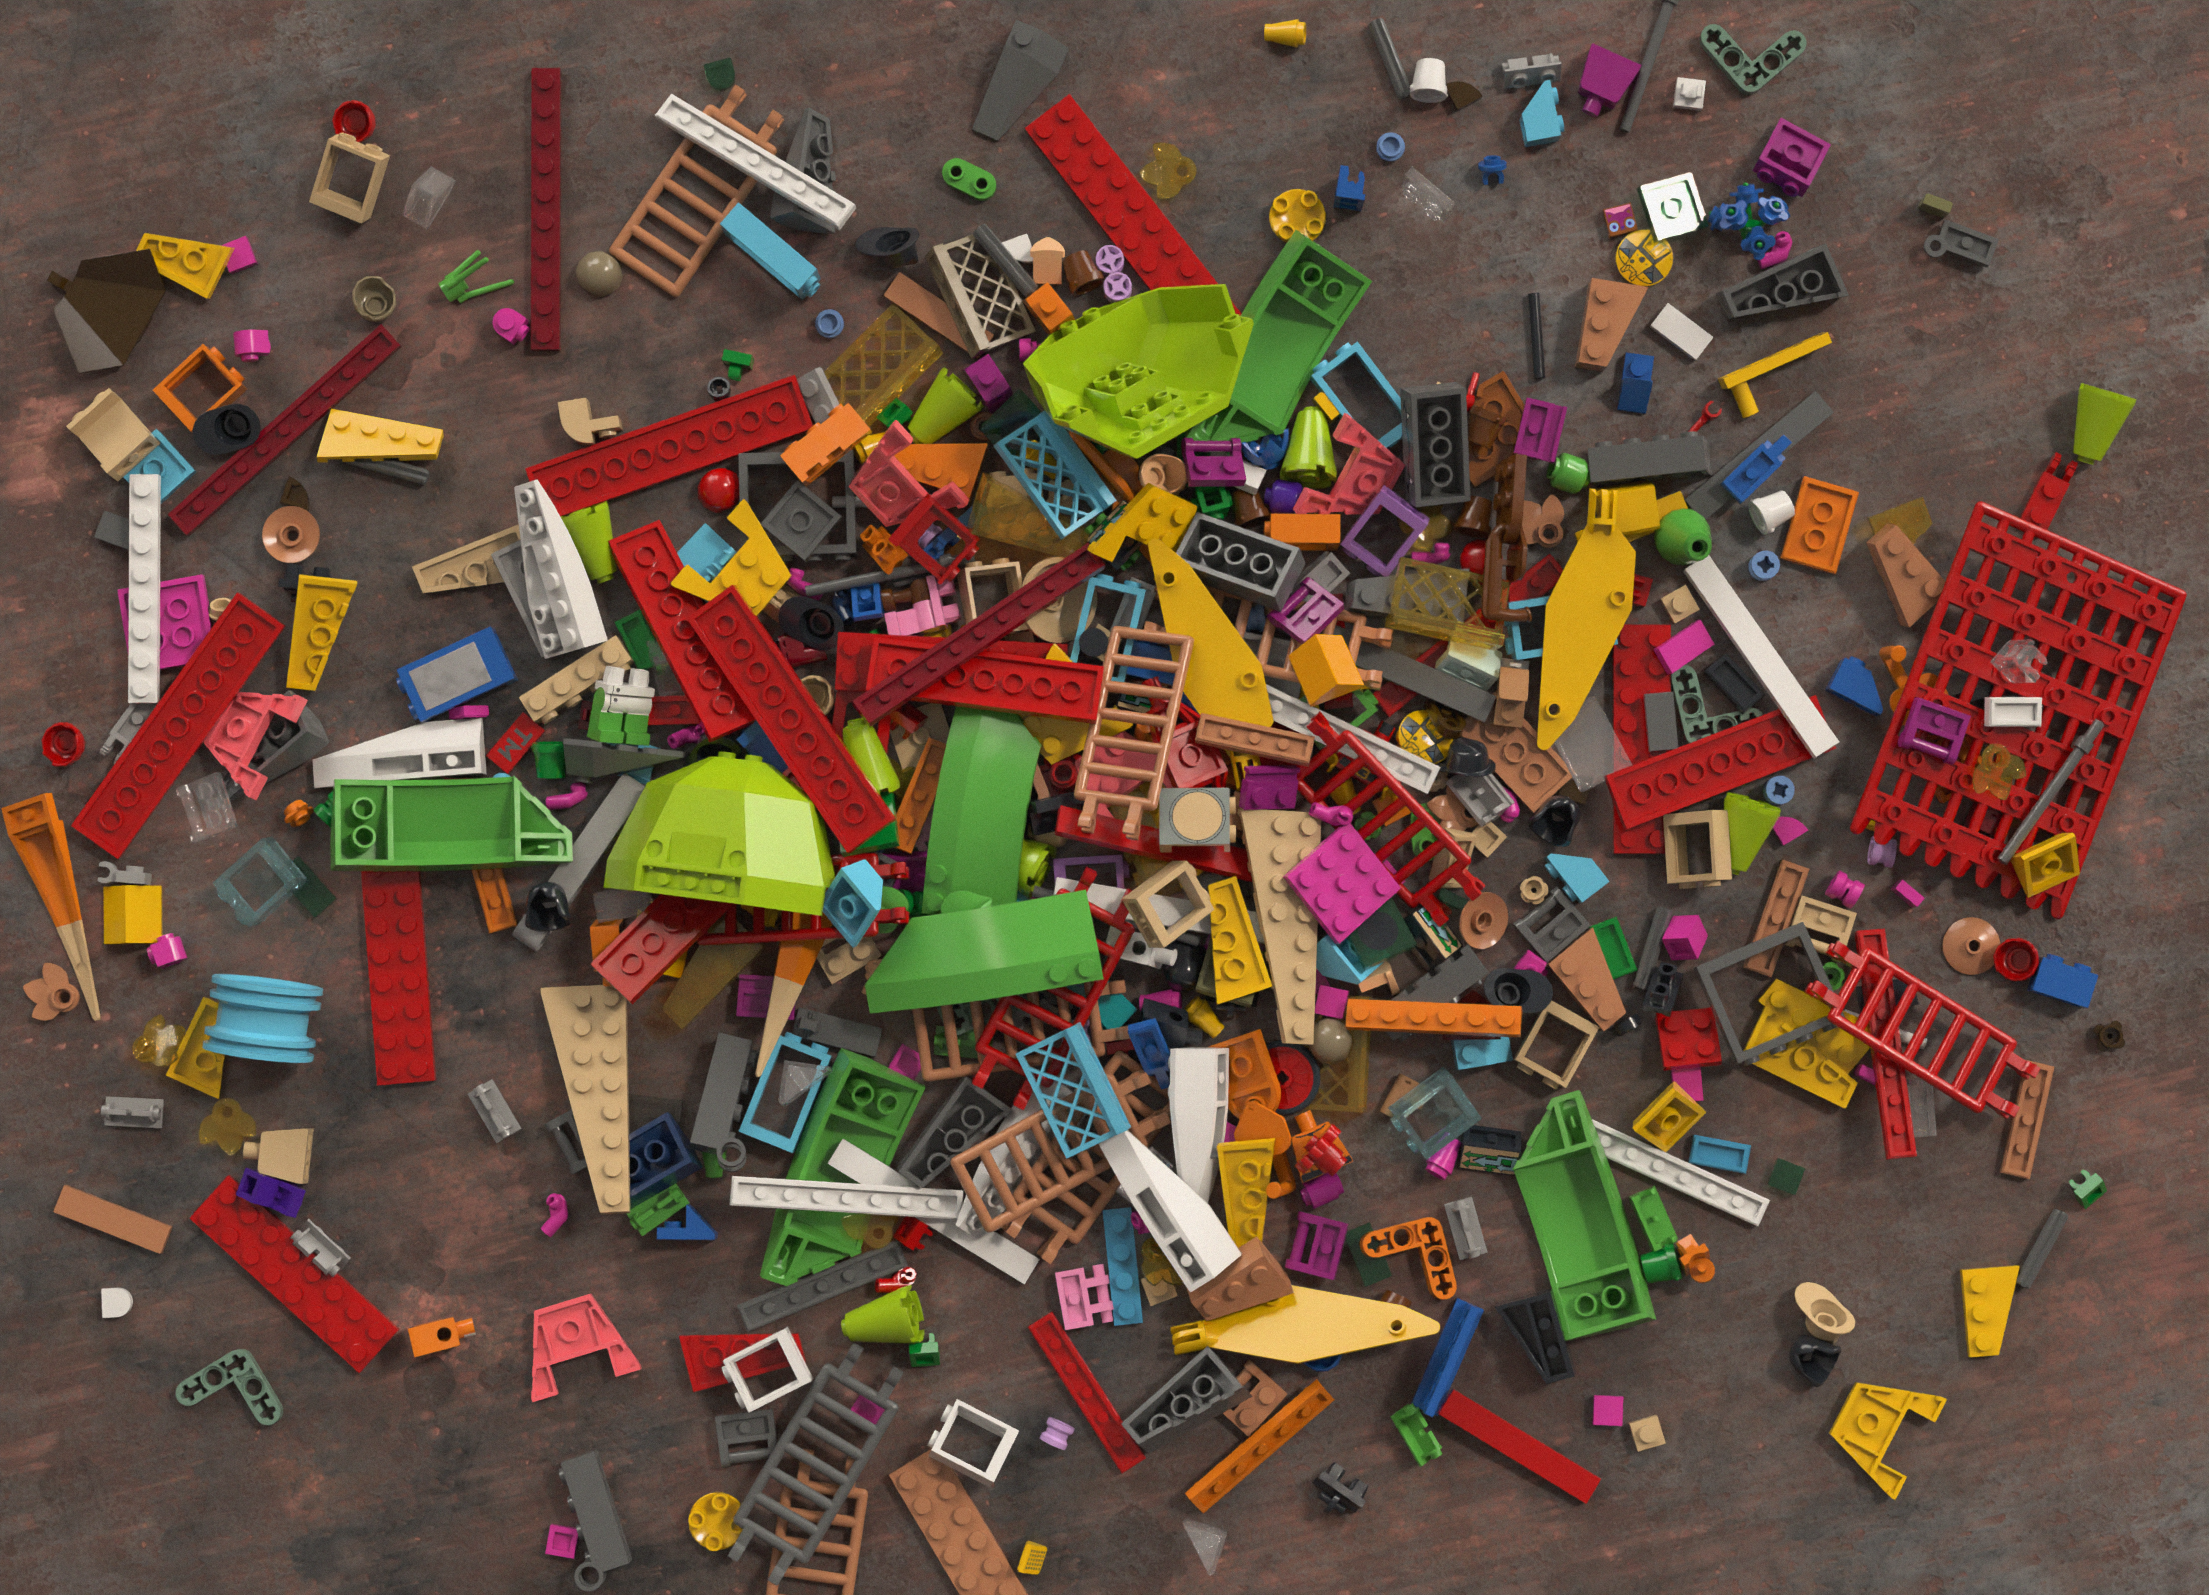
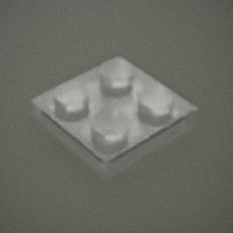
M1411 167L1404 175L1401 185L1404 189L1402 193L1413 203L1417 201L1425 207L1424 212L1434 221L1441 220L1445 223L1452 215L1456 203L1415 168Z

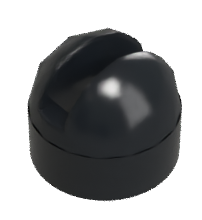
M715 377L707 385L709 396L716 402L730 397L731 387L726 378ZM717 386H722V394H718Z

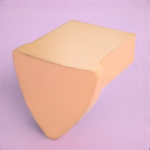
M1050 237L1041 239L1030 250V257H1033V280L1036 284H1045L1047 282L1049 284H1062V258L1065 257V250L1059 242Z
M1387 961L1382 963L1358 984L1361 992L1387 983L1392 996L1400 993L1392 968Z

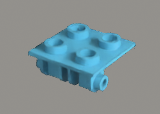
M706 523L677 552L684 567L688 564L709 583L715 579L737 553Z

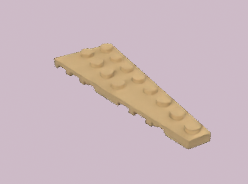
M1240 808L1237 815L1241 819L1243 844L1246 845L1249 860L1247 866L1248 871L1251 872L1255 891L1253 897L1260 932L1263 934L1266 952H1264L1265 958L1269 962L1272 978L1270 980L1272 984L1271 989H1274L1278 1008L1276 1014L1282 1043L1313 1044L1318 921L1283 876L1320 844L1321 820L1310 816L1309 812L1263 809L1244 810Z
M592 985L541 988L543 1004L601 1215L630 1213L627 999L613 986Z

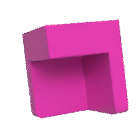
M1682 915L1671 918L1662 940L1671 960L1698 959L1708 935L1699 915Z

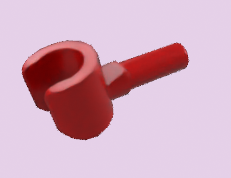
M1473 372L1466 394L1467 411H1470L1472 405H1474L1475 389L1480 376L1477 372Z
M1714 401L1708 402L1702 409V416L1688 432H1697L1708 421H1714L1721 414L1722 409L1716 414H1711L1708 411V407Z

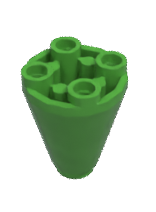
M1681 508L1672 510L1662 517L1660 528L1655 530L1656 549L1664 559L1672 564L1683 566L1696 563L1708 557L1711 552L1712 537L1710 526L1706 519L1693 509Z

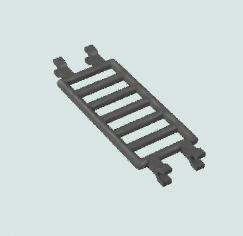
M853 1343L839 1368L829 1363L822 1367L733 1518V1522L742 1528L743 1531L729 1552L728 1557L738 1562L753 1535L783 1553L768 1578V1581L777 1586L793 1559L801 1564L809 1562L899 1409L898 1404L890 1400L889 1397L904 1372L894 1366L879 1392L853 1378L849 1373L864 1349L856 1343ZM830 1377L885 1410L876 1425L822 1393ZM816 1402L868 1433L870 1436L863 1448L860 1450L808 1419L807 1415L814 1403ZM800 1427L855 1460L847 1475L792 1443ZM785 1452L838 1483L840 1487L833 1499L830 1500L778 1469L777 1466ZM769 1479L776 1480L824 1509L825 1512L818 1524H813L763 1494L762 1491ZM755 1503L811 1535L802 1550L798 1549L748 1519L747 1517Z

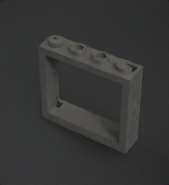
M850 450L832 465L845 466L847 544L819 545L806 562H822L823 557H834V561L851 560V556H858L856 494L849 488V484L855 476V454L853 450ZM784 452L738 454L740 502L745 499L750 506L749 469L789 467L780 456ZM740 531L742 547L749 537ZM775 546L784 563H793L794 558H800L787 546Z
M1804 922L1797 923L1693 968L1734 1063L1742 1062L1744 1066L1750 1065L1760 1060L1759 1054L1769 1051L1770 1055L1787 1049L1785 1043L1794 1039L1799 1044L1813 1038L1811 1032L1820 1028L1823 1029V1032L1837 1028V1026L1828 1021L1827 1016H1824L1742 1051L1709 975L1798 937L1816 979L1830 991L1834 992Z

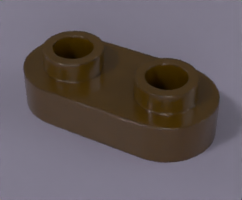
M1427 698L1424 707L1437 732L1447 739L1459 738L1466 727V721L1462 713Z

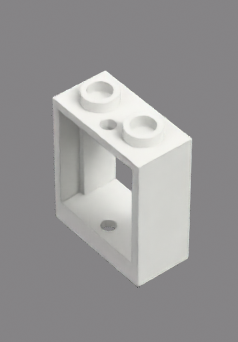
M788 1327L723 1360L725 1366L721 1367L729 1383L733 1381L738 1392L734 1393L738 1404L742 1409L746 1407L748 1412L813 1380ZM779 1341L797 1379L754 1400L736 1361Z
M957 1399L953 1407L947 1405L940 1419L945 1424L941 1432L934 1431L927 1445L932 1448L929 1457L991 1487L1019 1430ZM957 1415L1002 1437L985 1472L940 1450Z

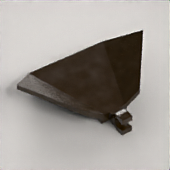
M151 249L81 260L73 282L54 271L50 273L47 279L48 282L66 292L63 299L53 309V312L80 374L124 366L135 345L142 339L153 319L152 316L166 293Z

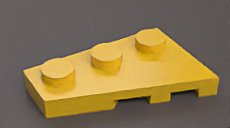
M144 233L136 251L151 249L160 274L210 299L235 248Z
M204 996L166 1076L219 1099L225 1055L202 1048L203 1041L209 1040L210 1037L204 1033L205 1027L216 1024L219 1003Z
M2019 1265L1960 1270L1968 1357L1999 1355L2020 1268Z

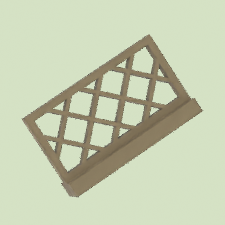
M973 235L945 245L943 243L936 245L925 255L926 261L971 359L981 356L986 351L1036 332L1012 280L995 260L990 258L991 256L988 252L985 256L972 250L975 241H978ZM956 249L965 253L962 265L952 261L948 251ZM970 256L984 262L980 273L966 267ZM988 264L998 269L1000 273L998 282L984 276ZM963 273L977 279L974 291L963 286L961 282ZM981 282L995 287L992 299L978 293ZM1000 290L1010 295L1012 299L1010 308L996 302ZM975 299L989 305L986 316L975 312L973 308ZM993 307L1007 313L1003 325L989 319ZM1011 316L1020 319L1025 330L1017 332L1009 328L1008 324ZM987 325L1001 331L998 340L989 343L985 334Z

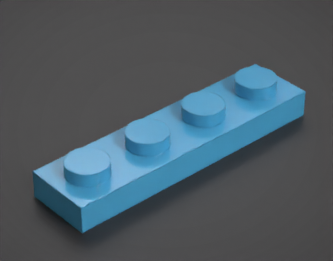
M1131 1207L1103 1210L1111 1299L1114 1307V1326L1143 1323L1134 1229L1131 1222Z

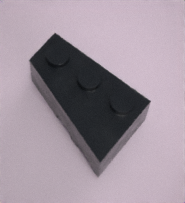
M1552 1289L1499 1302L1495 1305V1309L1502 1316L1514 1337L1517 1338L1546 1384L1575 1377V1365L1568 1341L1565 1340Z

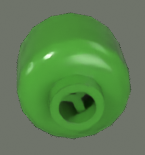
M1568 453L1558 455L1555 458L1554 464L1549 463L1546 476L1550 479L1551 486L1571 494L1579 492L1582 487L1586 488L1591 480L1587 461Z

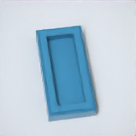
M1693 1135L1688 1163L1746 1174L1751 1145Z

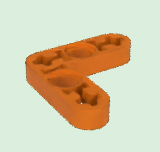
M1432 1217L1419 1218L1370 1231L1361 1237L1360 1249L1368 1257H1381L1418 1247L1430 1294L1437 1299H1449L1455 1294L1457 1289L1456 1280L1443 1229L1437 1219ZM1426 1222L1428 1226H1434V1231L1430 1233L1432 1242L1438 1241L1439 1245L1425 1248L1424 1243H1430L1429 1236L1422 1234V1229L1426 1228ZM1399 1229L1405 1230L1408 1234V1241L1403 1246L1397 1245L1394 1241V1234ZM1387 1232L1388 1244L1377 1246V1252H1374L1373 1249H1368L1367 1244L1371 1242L1372 1236L1374 1240L1386 1239L1384 1233ZM1433 1250L1439 1251L1442 1255V1262L1437 1267L1432 1266L1428 1261V1255ZM1446 1270V1274H1440L1442 1281L1449 1284V1287L1445 1288V1294L1442 1291L1436 1290V1286L1440 1284L1439 1275L1432 1276V1271Z

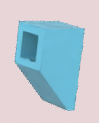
M1550 80L1543 82L1519 119L1524 147L1557 142L1561 132H1564L1562 115L1557 116L1555 105L1559 104L1558 92L1556 87H1551Z
M1552 853L1544 858L1547 862L1544 867L1554 879L1560 878L1565 885L1562 890L1572 902L1575 900L1578 903L1584 902L1609 882L1591 858Z

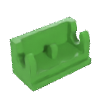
M1655 1186L1628 1196L1652 1251L1662 1249L1666 1244L1677 1242V1235Z

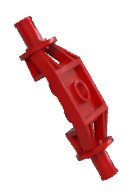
M1158 676L1141 683V685L1162 688ZM1148 697L1152 707L1145 713L1166 716L1169 700ZM1180 703L1178 716L1184 723L1175 725L1165 770L1173 788H1205L1209 784H1212V788H1226L1228 769L1219 749L1195 743L1201 715ZM1149 726L1153 743L1160 744L1163 728Z

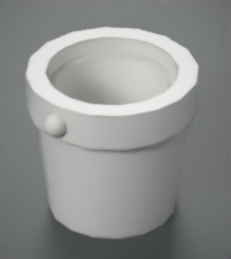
M1424 58L1417 61L1413 83L1410 85L1411 98L1425 103L1441 102L1447 98L1445 64L1443 61L1434 58Z
M1778 491L1762 498H1755L1748 503L1750 516L1755 526L1764 535L1773 533L1776 527L1795 515L1793 503L1784 491Z

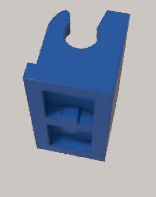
M1341 165L1333 207L1361 212L1365 200V194H1363L1364 173L1360 171L1358 175L1359 181L1356 184L1354 181L1348 182L1349 167Z

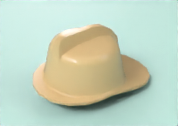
M1806 1282L1796 1288L1795 1300L1799 1308L1806 1315L1805 1324L1812 1336L1834 1344L1841 1335L1850 1333L1854 1329L1855 1319L1853 1315L1825 1287L1816 1283Z

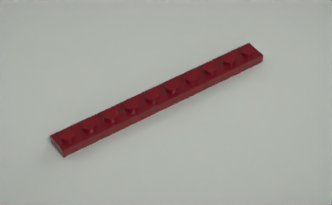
M531 68L532 351H561L560 68Z
M380 324L261 430L254 444L240 449L169 512V517L187 536H190L402 346Z
M1089 543L1085 544L853 700V706L867 725L871 727L1104 570L1105 563L1099 556L1087 550L1090 545Z

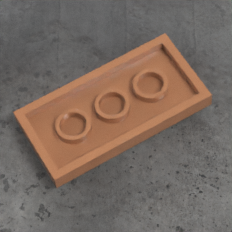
M1495 699L1485 723L1471 717L1465 719L1466 727L1461 737L1484 743L1487 747L1489 759L1493 760L1496 764V770L1494 771L1496 775L1534 813L1546 799L1554 795L1575 773L1551 747L1547 750H1541L1537 746V732L1524 718L1522 728L1493 724Z

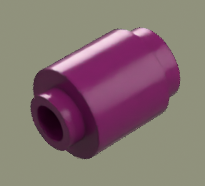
M1326 1173L1302 1183L1303 1189L1299 1190L1305 1206L1311 1205L1313 1209L1339 1199V1195L1344 1193L1337 1173L1333 1177Z

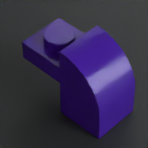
M245 1168L236 1195L251 1203L270 1207L286 1216L296 1218L306 1191L290 1181Z

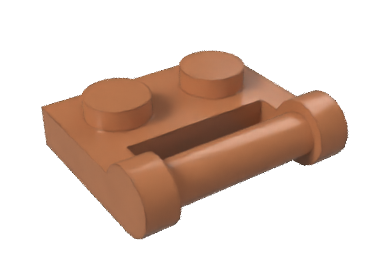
M1248 1359L1243 1365L1245 1368L1237 1376V1379L1243 1386L1253 1375L1260 1380L1249 1392L1253 1397L1238 1404L1234 1410L1229 1409L1223 1414L1250 1437L1285 1398L1287 1392L1254 1362Z

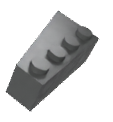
M1826 243L1715 293L1727 319L1849 296Z
M1698 432L1681 433V438L1669 439V435H1657L1652 437V441L1641 442V438H1630L1623 440L1624 444L1612 445L1611 441L1597 442L1594 448H1588L1590 479L1593 485L1634 482V478H1640V481H1658L1663 479V475H1668L1669 478L1683 479L1691 476V472L1701 471V477L1712 476L1709 442L1703 435L1698 436Z
M1470 568L1356 579L1347 584L1344 610L1361 613L1366 616L1455 629L1462 626L1464 621Z
M1465 945L1389 1001L1456 1003L1461 999L1459 997L1460 993L1467 988L1470 992L1484 982L1482 978L1489 972L1471 947ZM1385 1032L1391 1041L1398 1039L1400 1043L1414 1034L1408 1032Z
M967 1076L960 1078L896 1168L898 1172L921 1188L948 1167L954 1156L969 1149L974 1142L1013 1111L985 1089L973 1085V1081Z
M1207 1346L1121 1424L1140 1447L1146 1452L1151 1453L1253 1396L1219 1356Z

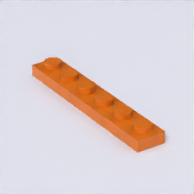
M1348 999L1347 1030L1521 1038L1522 1006Z
M1316 1379L1246 1441L1241 1443L1224 1460L1219 1462L1209 1473L1197 1481L1185 1494L1204 1514L1331 1404L1334 1398Z

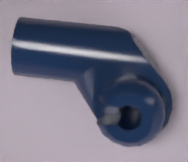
M851 588L835 591L832 600L833 608L839 614L844 626H850L855 622L850 609L852 603Z

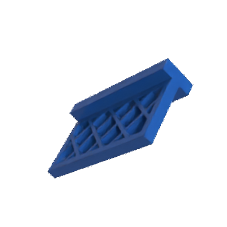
M1459 1298L1455 1300L1411 1401V1404L1413 1403L1414 1406L1419 1407L1426 1415L1431 1417L1439 1415L1437 1412L1447 1397L1484 1309Z

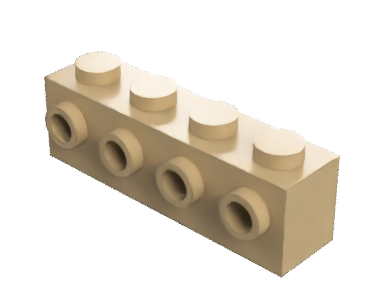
M615 635L523 694L519 699L534 722L537 724L542 722L547 724L559 716L557 712L567 707L570 709L583 700L581 697L590 691L595 693L597 690L595 689L596 680L603 681L606 666L625 669L624 674L630 671V665L634 664V661L620 638Z

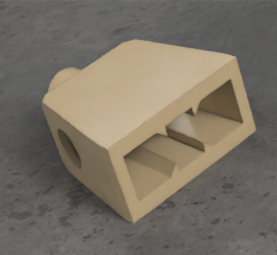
M314 1128L262 1132L260 1143L245 1142L243 1158L258 1160L259 1173L298 1184L308 1183Z

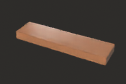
M899 272L884 294V297L969 353L947 304ZM985 329V334L990 343L994 338V334Z
M1201 713L1195 743L1309 767L1315 737Z
M1783 859L1780 861L1752 943L1790 926L1810 869ZM1783 943L1746 958L1743 968L1772 977Z
M2032 1061L2029 1062L2040 1067L2036 1078L2029 1077L2026 1080L2020 1077L2015 1105L2019 1106L2020 1109L2016 1116L2011 1118L2000 1173L2030 1179L2054 1071V1066Z
M64 1185L54 1209V1213L159 1254L163 1253L173 1228L171 1225L69 1185Z

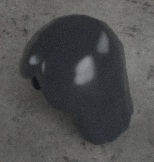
M1555 795L1549 797L1544 801L1537 813L1530 818L1528 822L1529 828L1539 838L1558 847L1569 846L1580 820V808L1574 800L1567 796ZM1552 813L1565 821H1554Z
M543 882L530 889L526 900L525 926L538 932H548L565 928L571 924L572 918L569 913L567 897L564 889L559 884ZM556 902V906L545 908L542 903Z
M1183 942L1168 944L1167 947L1177 949V958L1173 966L1162 964L1165 982L1170 988L1180 992L1196 989L1206 955L1205 948L1200 944L1196 947Z
M1803 1335L1791 1347L1789 1361L1800 1375L1804 1376L1815 1387H1820L1832 1372L1841 1353V1347L1811 1335ZM1812 1353L1811 1360L1803 1361L1806 1354Z

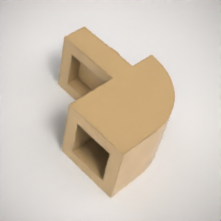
M587 398L558 402L561 424L566 433L578 444L588 447L596 444L595 435H599V438L602 439L617 436L616 432L623 431L622 422L618 415L592 420L590 402Z

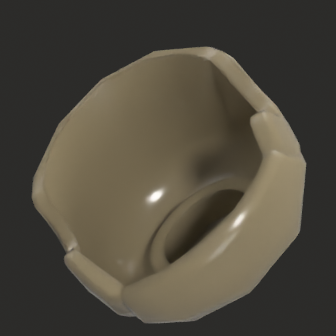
M602 251L589 252L579 261L576 268V278L581 287L597 297H603L612 294L620 287L623 277L621 267L618 261L611 255Z
M366 276L356 283L352 291L354 309L358 315L369 322H383L392 316L397 306L394 289L382 277Z
M1326 1018L1314 1025V1043L1308 1044L1309 1050L1320 1063L1336 1065L1348 1057L1352 1045V1036L1344 1023L1338 1019Z

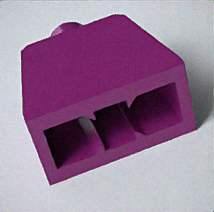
M1592 43L1587 53L1577 92L1587 98L1582 112L1597 118L1603 105L1614 109L1637 76L1642 65Z
M989 354L962 370L991 414L994 415L1016 400L1011 387Z

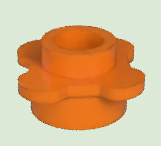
M296 800L284 810V815L286 816L284 821L285 823H290L292 827L301 826L310 819L314 808L312 806L308 807V804L302 800Z

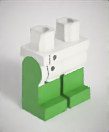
M606 666L603 681L596 680L595 689L597 690L593 699L587 737L598 742L649 746L650 734L647 733L649 713L652 708V697H654L655 691L654 688L648 686L649 671L631 668L629 683L623 682L625 669Z

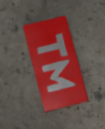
M523 712L486 756L503 771L510 774L530 751L532 743L537 742L546 730Z

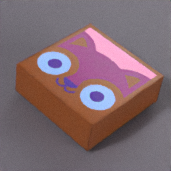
M1631 202L1602 210L1609 238L1638 230Z

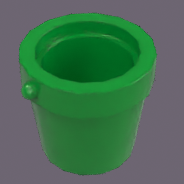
M563 741L533 742L531 748L532 752H534L537 778H565L566 764Z
M1674 1243L1666 1244L1662 1249L1640 1256L1647 1283L1683 1279Z

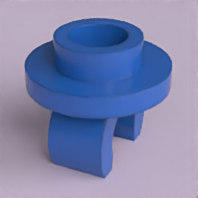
M1497 155L1484 157V160L1478 163V169L1482 171L1481 177L1484 185H1488V176L1492 173H1496L1499 184H1503L1504 174L1502 170L1507 168V162L1501 160V157Z

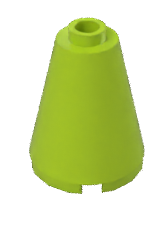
M945 367L938 373L907 426L911 431L909 434L913 437V442L916 444H933L985 407L982 401L978 404L974 399L976 394L955 374L952 373L948 377L946 375L948 369Z
M2080 383L2073 453L2078 455V461L2094 465L2095 460L2101 461L2137 399Z
M1312 406L1305 407L1303 411L1298 413L1280 470L1281 480L1299 482L1302 484L1303 489L1304 487L1309 489L1328 488L1331 486L1332 480L1335 483L1337 481V470L1327 417L1324 412H1321L1320 408Z
M607 501L578 510L567 517L561 516L589 579H596L598 584L613 579L612 573L617 571V564L608 542L613 539Z
M863 718L848 721V726L843 728V742L879 795L885 788H888L889 793L899 789L901 785L898 776L873 725L869 727Z
M1727 792L1724 799V810H1728L1732 874L1739 875L1740 871L1746 872L1779 819L1781 809L1762 800L1755 801L1749 799V796Z
M1027 838L1023 839L1018 891L1024 896L1031 898V891L1033 892L1034 886L1042 887L1052 866L1048 865L1049 858L1055 859L1056 847Z
M911 1285L903 1286L846 1313L845 1319L841 1321L843 1335L852 1342L920 1343L924 1338V1329L919 1330V1321H924L916 1291H910Z

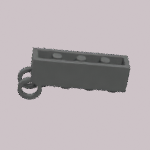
M719 1033L690 1145L693 1150L717 1155L719 1166L726 1172L734 1173L744 1167L746 1163V1149L744 1144L735 1138L736 1133L732 1132L734 1121L739 1122L743 1105H740L739 1101L741 1094H747L750 1078L746 1077L748 1066L754 1067L757 1050H753V1040ZM728 1149H736L741 1153L739 1159L734 1162L724 1160L722 1155Z
M597 1449L562 1461V1468L558 1469L562 1484L568 1485L571 1496L567 1497L572 1513H577L579 1524H576L578 1536L581 1541L585 1540L588 1551L585 1552L586 1560L578 1566L574 1574L576 1585L584 1591L596 1590L605 1581L608 1570L629 1564L632 1561ZM587 1566L594 1567L599 1573L598 1582H587L582 1575L583 1568Z

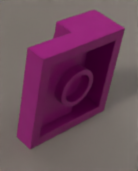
M1780 118L1752 171L1757 173L1758 179L1762 182H1774L1781 186L1786 195L1803 197L1831 144Z

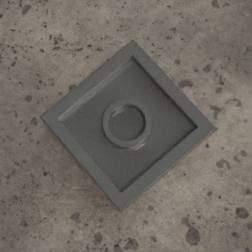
M797 480L762 521L761 526L806 562L841 520L842 516Z

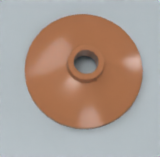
M286 506L274 511L267 518L263 527L262 538L266 550L272 557L284 563H298L310 557L316 550L320 540V529L316 519L308 511L296 506ZM292 531L298 533V538L295 541H290L288 537Z
M1483 892L1473 902L1470 899L1462 910L1459 922L1460 933L1464 941L1477 949L1489 948L1496 944L1503 936L1508 924L1507 906L1500 896L1490 892Z
M1974 917L1963 918L1954 922L1947 929L1942 943L1943 954L1948 964L1956 971L1967 975L1980 974L1989 970L1994 965L1993 955L2000 944V939L1996 930L1988 922ZM1972 940L1978 943L1976 951L1969 949V943Z

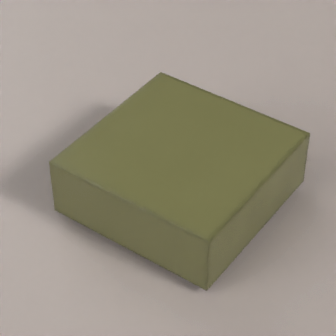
M1928 193L1920 200L1917 209L1945 218L1950 213L1953 204L1950 201Z

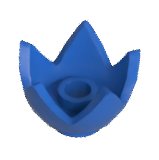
M1289 428L1284 430L1283 439H1281L1279 434H1270L1264 436L1260 444L1255 441L1242 442L1241 450L1250 463L1266 470L1278 467L1281 464L1280 460L1284 458L1287 451Z

